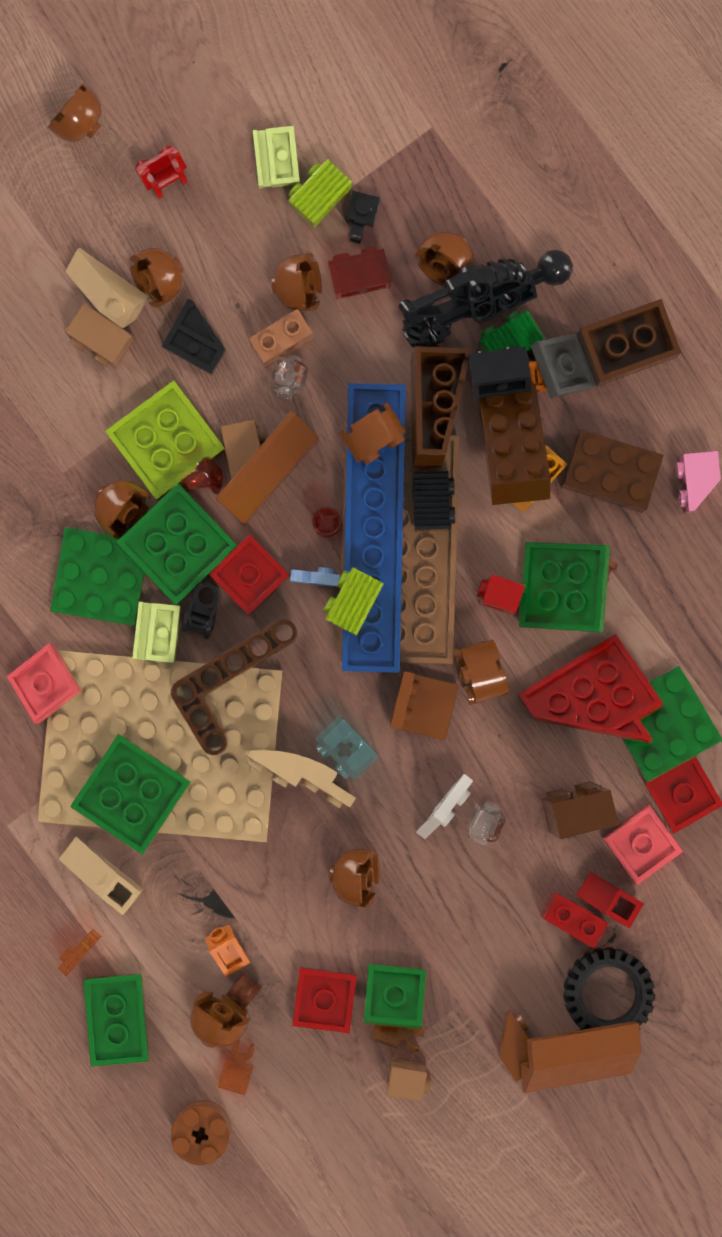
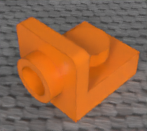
M230 924L216 928L205 938L210 954L225 977L250 963Z

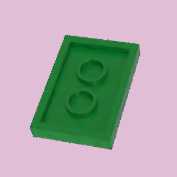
M142 973L84 978L90 1066L148 1062L149 1049Z

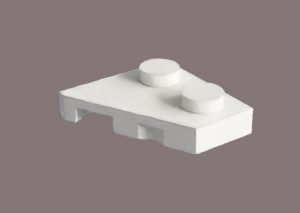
M463 774L416 833L426 839L439 825L445 827L455 815L452 811L456 804L461 806L471 794L467 789L473 780Z

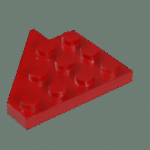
M616 634L519 693L520 699L536 721L650 743L652 738L640 720L663 706V702Z

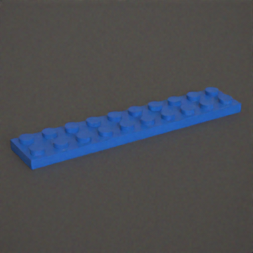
M348 383L347 434L351 432L349 429L350 425L375 409H379L380 412L385 411L382 405L386 402L389 403L405 428L406 385ZM405 440L392 449H389L387 445L378 450L381 456L367 465L363 461L357 463L347 448L344 571L350 573L353 567L384 584L358 635L355 636L343 629L342 671L400 673Z

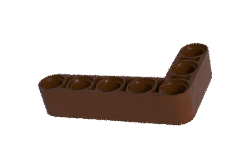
M281 619L173 684L171 688L172 699L200 746L207 754L218 755L223 753L228 746V737L204 697L291 645L297 638L296 626L291 621ZM288 625L292 628V636L289 640L281 641L277 638L276 630L279 626ZM258 639L264 640L268 646L266 653L261 656L254 655L251 650L253 642ZM233 654H238L243 661L241 668L236 671L230 670L227 666V659ZM208 669H213L218 676L217 682L212 686L205 685L202 680L203 673ZM183 684H188L193 690L192 697L187 701L181 700L177 694L178 688ZM197 709H203L208 716L207 722L202 726L196 725L192 720V715ZM211 734H218L222 738L223 744L219 750H212L208 747L207 739Z

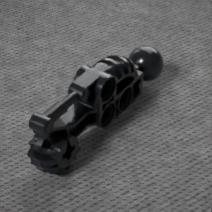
M550 250L540 257L537 268L528 271L522 262L519 263L515 259L507 260L505 258L499 259L497 263L489 261L487 266L483 264L479 266L474 264L466 265L459 270L457 276L445 282L443 289L432 294H426L413 301L406 299L400 302L398 308L405 318L403 320V335L411 347H437L439 343H445L444 337L451 335V324L463 318H473L476 322H485L537 298L535 285L542 282L552 286L564 284L570 279L573 271L571 258L563 251ZM446 296L452 298L438 306H431L434 302Z

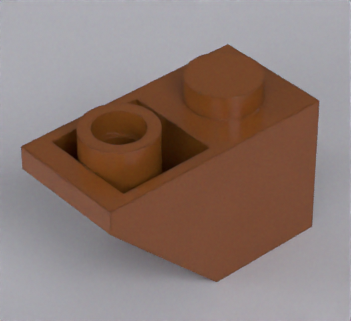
M509 1010L505 1013L498 1054L517 1082L521 1079L520 1063L529 1062L527 1039L530 1038L525 1032L529 1027L520 1013L514 1016L512 1011Z

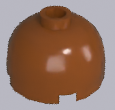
M81 84L75 91L74 96L69 98L47 128L56 136L66 141H80L86 135L91 139L101 127L97 122L102 113L99 99L86 85Z
M443 231L435 233L423 242L415 254L416 258L419 256L421 260L418 264L420 269L427 277L440 285L448 279L457 276L459 270L464 266L474 264V254L467 240L457 233Z
M149 248L130 257V261H134L135 264L130 267L134 283L141 292L147 293L153 300L149 302L151 306L157 308L177 296L181 290V273H183V266L178 258H173L171 254L159 248Z
M311 253L287 257L279 264L275 276L272 277L271 286L273 292L277 294L285 307L294 311L296 309L299 311L316 310L320 304V301L315 300L316 292L322 293L321 273L317 261L311 262L310 258L313 257Z
M119 480L98 491L94 516L106 533L113 538L120 539L122 537L121 533L125 530L128 531L147 513L149 507L145 502L146 498L150 499V494L144 488L131 481Z
M352 849L342 854L336 864L331 867L329 881L333 883L336 895L343 902L356 907L368 908L375 899L376 893L371 891L373 882L379 884L380 863L378 855L373 854L374 850Z
M214 992L201 993L196 998L190 1015V1024L194 1034L207 1047L214 1048L233 1045L241 1038L250 1021V1017L246 1018L247 1009H243L238 1001L229 996L222 995L221 1000L212 997Z

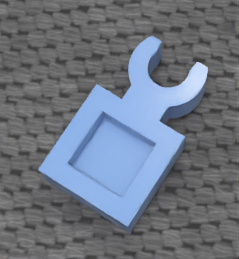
M318 567V572L291 569V582L339 588L337 584L340 580V575L335 574V569Z

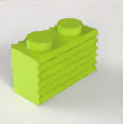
M328 159L323 164L317 162L308 172L310 178L303 185L300 182L297 183L288 194L291 197L288 200L289 206L312 228H315L352 189V181Z
M353 567L350 573L344 571L337 584L341 588L337 598L335 599L331 596L323 611L328 614L326 620L357 636L384 583Z

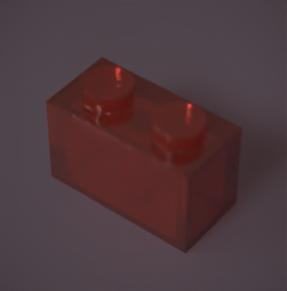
M377 247L364 248L360 250L361 254L350 256L349 253H342L333 256V260L328 261L336 300L391 287L392 281L384 248L377 250Z

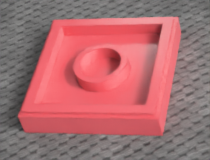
M51 643L47 644L6 676L34 724H40L82 691L55 645Z
M649 804L602 837L636 885L683 852Z

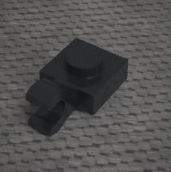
M356 191L352 192L346 221L353 222L349 242L361 244L365 226L374 227L380 197Z

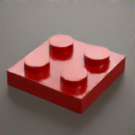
M250 534L209 573L248 615L253 613L290 576Z
M696 757L656 779L644 783L673 834L722 806L721 799Z
M300 967L292 1026L350 1033L357 974Z

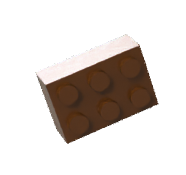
M662 299L580 328L577 333L597 385L596 387L676 359L682 353Z
M581 429L577 434L561 488L643 513L648 508L664 455Z

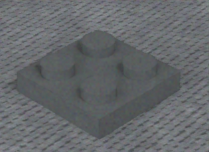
M577 333L538 341L531 345L550 399L590 390L597 386Z

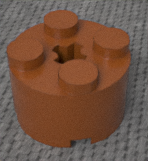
M388 402L382 405L385 411L380 412L379 409H375L350 425L349 429L351 432L349 434H346L344 430L338 433L357 463L363 461L367 465L381 456L378 452L381 448L387 445L389 449H392L405 440L403 434L406 430Z
M493 639L453 650L457 666H462L460 667L461 671H458V676L462 688L468 687L465 689L469 705L501 697L509 693L506 674L500 663L501 657Z
M198 1100L190 1103L180 1110L172 1126L171 1142L173 1150L181 1159L190 1164H213L227 1149L231 1136V1123L224 1109L213 1101ZM200 1127L205 1128V1135L203 1137L197 1136V1131Z

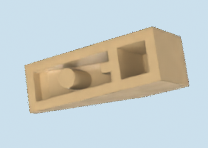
M81 248L77 249L65 271L97 310L121 328L126 327L137 319L149 296Z

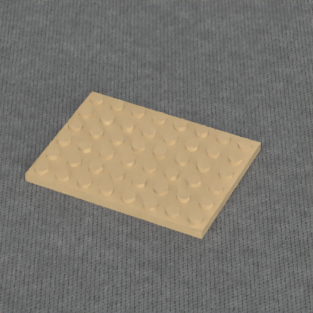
M58 650L82 691L47 718L38 822L99 827L70 806L116 736L120 734L191 781L158 833L267 842L273 782L271 778L273 774L266 769L259 772L247 764L249 758L243 754L246 750L276 749L283 671L251 668L204 697L228 737V746L223 753L209 755L200 746L171 696V688L174 683L205 664L181 661L166 663L132 659V657ZM228 666V668L232 671H236L241 668L237 666ZM208 669L203 673L202 680L205 685L212 686L217 682L218 676L213 669ZM188 684L181 685L177 690L178 697L183 701L189 700L193 695L192 688ZM203 709L194 711L192 720L196 725L202 726L207 722L208 716ZM211 734L207 739V745L212 750H219L223 744L222 738L218 734Z

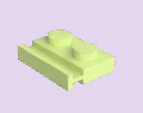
M294 126L268 128L261 131L253 130L259 189H263V187L291 186L299 183Z
M139 602L132 659L175 663L181 606Z

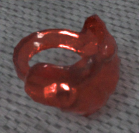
M207 456L198 462L195 471L186 475L180 483L184 489L193 490L207 487L211 488L214 494H219L224 475L222 469Z

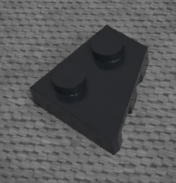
M188 299L163 342L162 348L213 375L226 350L193 301Z

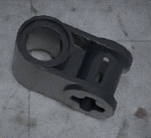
M203 583L196 587L190 606L186 611L181 631L186 632L189 630L204 635V639L209 640L221 601V592L216 585ZM204 588H211L215 593V599L211 604H205L200 599V593ZM193 620L203 623L205 626L193 623Z

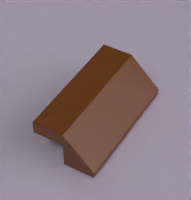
M291 411L218 494L216 500L245 526L318 443L319 437L297 414Z
M630 1021L527 1039L529 1062L520 1063L522 1092L529 1093L631 1074L641 1054L639 1023Z

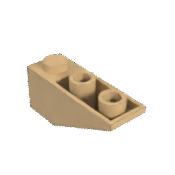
M77 836L59 858L94 893L121 915H124L144 891L141 886Z

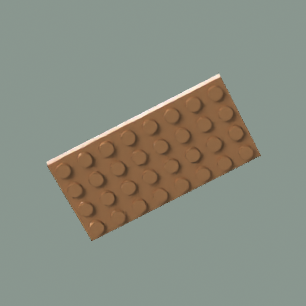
M405 434L400 663L453 664L459 435L450 436L442 467L439 468L413 467L412 434ZM346 445L344 456L341 576L344 572L347 462ZM448 471L449 478H454L455 492L454 495H449V507H455V524H450L449 531L415 532L414 472ZM340 627L338 661H342L343 629Z

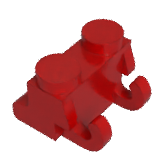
M174 146L164 147L159 155L149 161L142 160L135 167V171L146 190L149 191L153 188L158 199L164 197L161 189L179 179L182 185L188 183L183 173V170L187 167L179 151Z

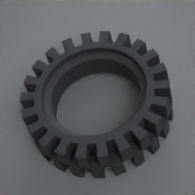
M606 947V949L597 948L591 953L586 952L583 954L584 957L580 960L577 959L573 963L572 969L569 968L567 980H564L563 986L565 991L563 998L568 1013L581 1030L630 1021L639 1023V1026L642 1023H647L649 1020L647 1016L654 1009L652 1003L655 1001V993L653 991L655 986L649 971L632 954L621 949H614L613 947ZM604 967H615L623 970L631 977L635 987V999L632 1007L626 1014L613 1020L595 1017L586 1009L583 1002L582 994L586 980L592 973Z

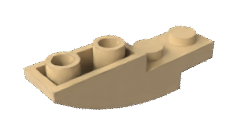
M267 749L246 750L243 754L249 758L247 762L249 766L259 772H262L263 769L273 774L271 779L284 788L288 784L296 787L300 779H303L302 786L314 793L319 789L327 795L325 800L339 809L341 805L350 808L356 797L332 783L338 772L310 758Z

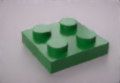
M369 964L363 1024L421 1029L426 970Z

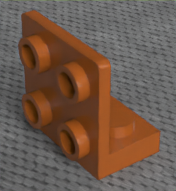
M403 671L390 727L445 740L458 685Z

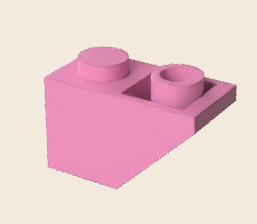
M718 451L683 454L679 457L680 462H676V476L682 482V490L678 492L679 505L684 507L685 514L695 511L721 480Z

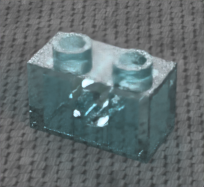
M341 715L315 738L318 742L315 748L326 759L331 756L338 763L335 769L346 780L351 777L355 781L380 757ZM340 742L345 745L347 743L352 744L350 751L353 754L350 757L347 755L339 756L340 748L338 744Z

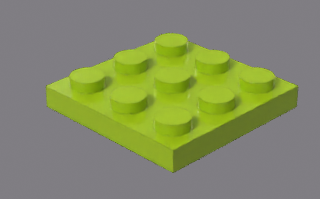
M174 380L105 431L156 500L162 498L176 484L182 483L225 451L224 446Z

